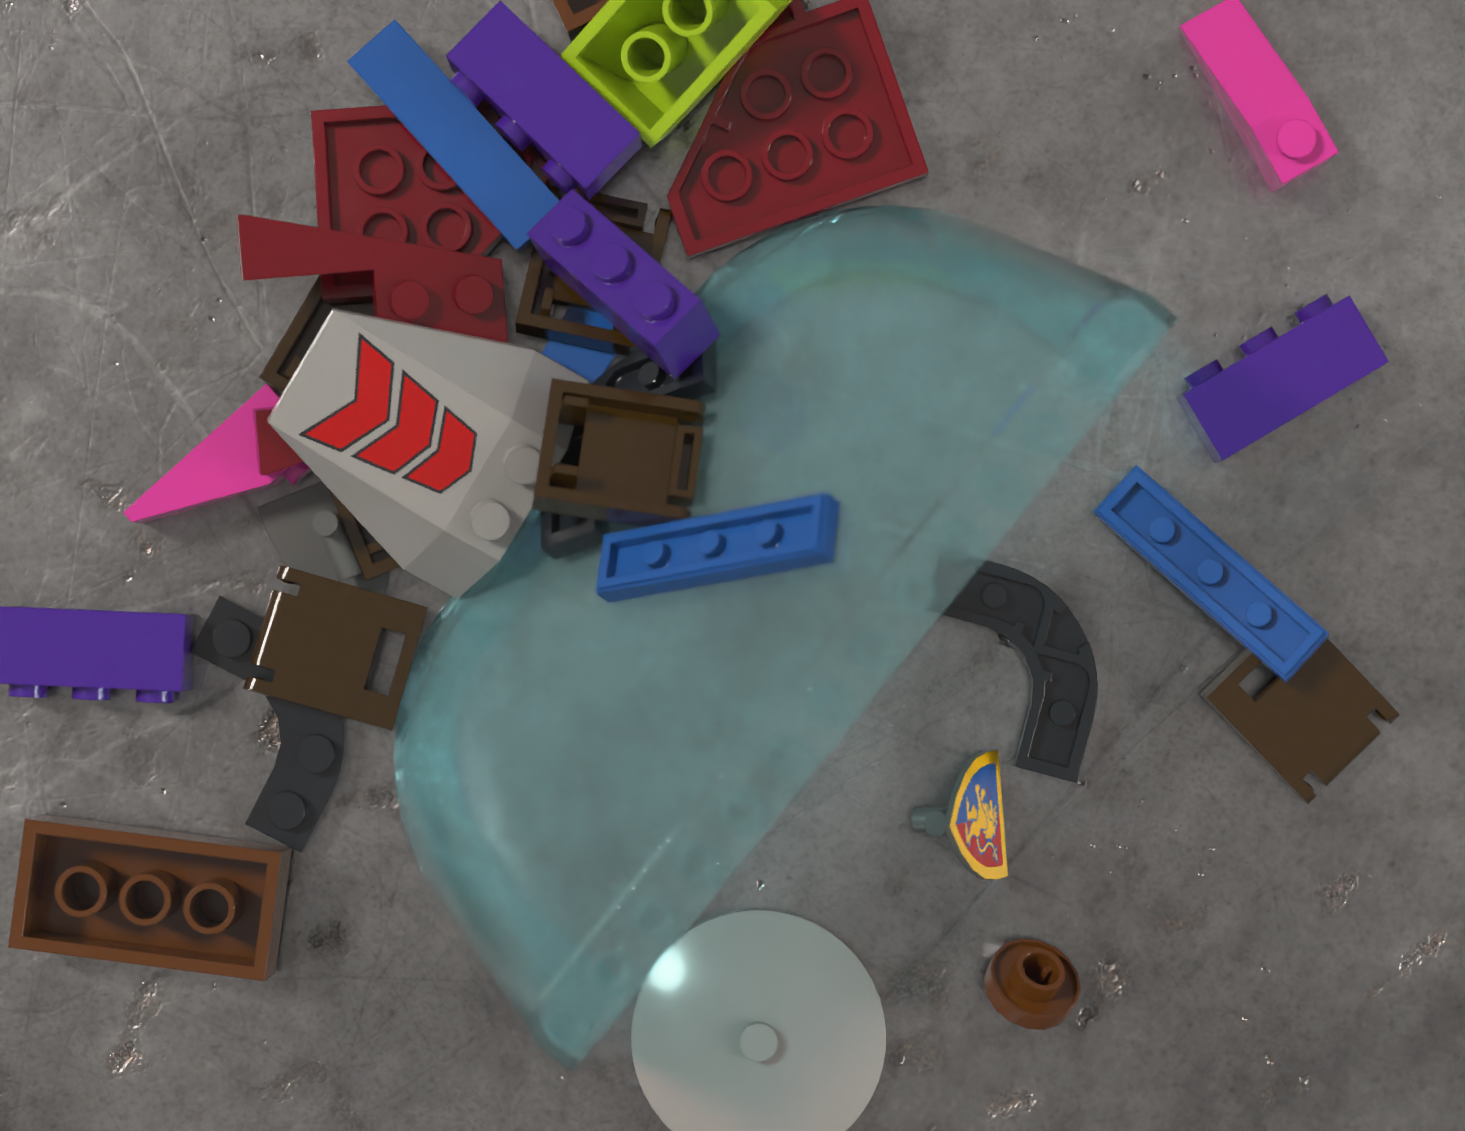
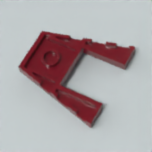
M235 214L241 280L243 281L371 270L375 317L508 343L502 259L246 214ZM274 407L253 409L258 473L260 475H268L304 462L268 423L267 419Z

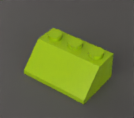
M609 0L559 57L640 133L641 139L652 148L677 128L793 0Z

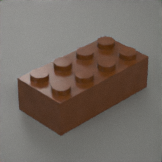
M44 814L26 818L8 948L266 981L276 973L292 848Z

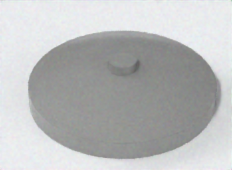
M749 908L722 913L696 924L677 937L662 952L648 972L637 998L631 1027V1047L633 1063L642 1091L652 1109L671 1131H846L864 1111L879 1082L886 1051V1027L881 1000L873 979L857 954L841 938L821 924L802 915L770 908Z

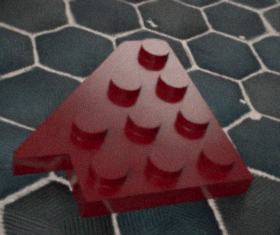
M793 0L725 74L667 194V200L688 259L928 175L929 170L869 0H839L805 12L801 0Z
M482 101L476 108L546 187L550 185L552 181L541 170L547 161L531 145L523 152L516 148L495 126L501 117ZM385 105L311 111L317 224L319 228L487 256L503 238L500 232ZM371 270L321 274L322 300L325 304L373 300Z

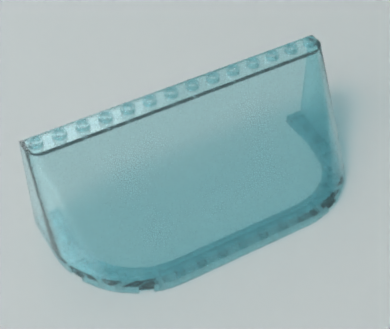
M897 205L860 206L826 212L794 222L764 236L736 254L713 273L695 292V295L702 300L721 335L716 339L717 392L696 399L706 405L704 423L694 426L704 428L694 502L688 509L692 511L693 518L828 492L840 502L833 563L608 603L596 594L602 544L554 560L541 550V511L531 509L500 562L460 598L449 597L430 624L415 653L397 713L394 740V773L401 819L413 855L425 880L440 904L540 1048L572 1073L1178 320L1176 315L1151 295L992 227L959 215L928 208ZM609 521V533L643 527Z

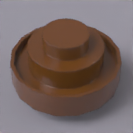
M1018 939L1005 943L994 954L984 977L986 995L995 1010L1009 1022L1026 1029L1046 1030L1060 1025L1071 1014L1081 990L1078 972L1069 958L1054 946L1032 939Z

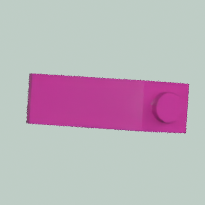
M1224 0L1178 27L1271 192L1280 189L1326 163L1339 153L1308 96L1240 0Z
M265 384L123 512L131 522L146 523L279 486L286 479L292 486L300 482L312 471L305 462L268 475H260L258 473L253 409L275 407L282 394L275 387Z

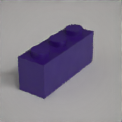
M501 1L446 55L450 68L455 73L449 79V82L474 107L477 108L482 101L489 105L501 117L495 126L516 148L523 152L531 145L547 161L541 170L565 194L571 189H577L589 201L642 147L640 133Z
M571 189L526 233L548 268L674 380L721 335L700 298L575 190Z
M1325 294L1296 311L1294 315L1300 324L1278 337L1271 326L1239 345L1245 357L1223 369L1216 359L1184 378L1190 390L1179 395L1176 399L1214 463L1225 460L1389 362L1350 295L1333 304L1328 294Z
M0 606V684H9L8 696L46 698L47 686L72 687V699L111 700V689L136 690V702L174 703L175 691L192 690L194 654L190 651L194 646L196 614Z

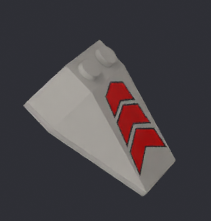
M333 308L267 421L403 570L458 599L500 562L532 509L552 378L587 384L589 381L587 378L532 347ZM558 423L552 467L555 463L561 461L567 451L574 426Z

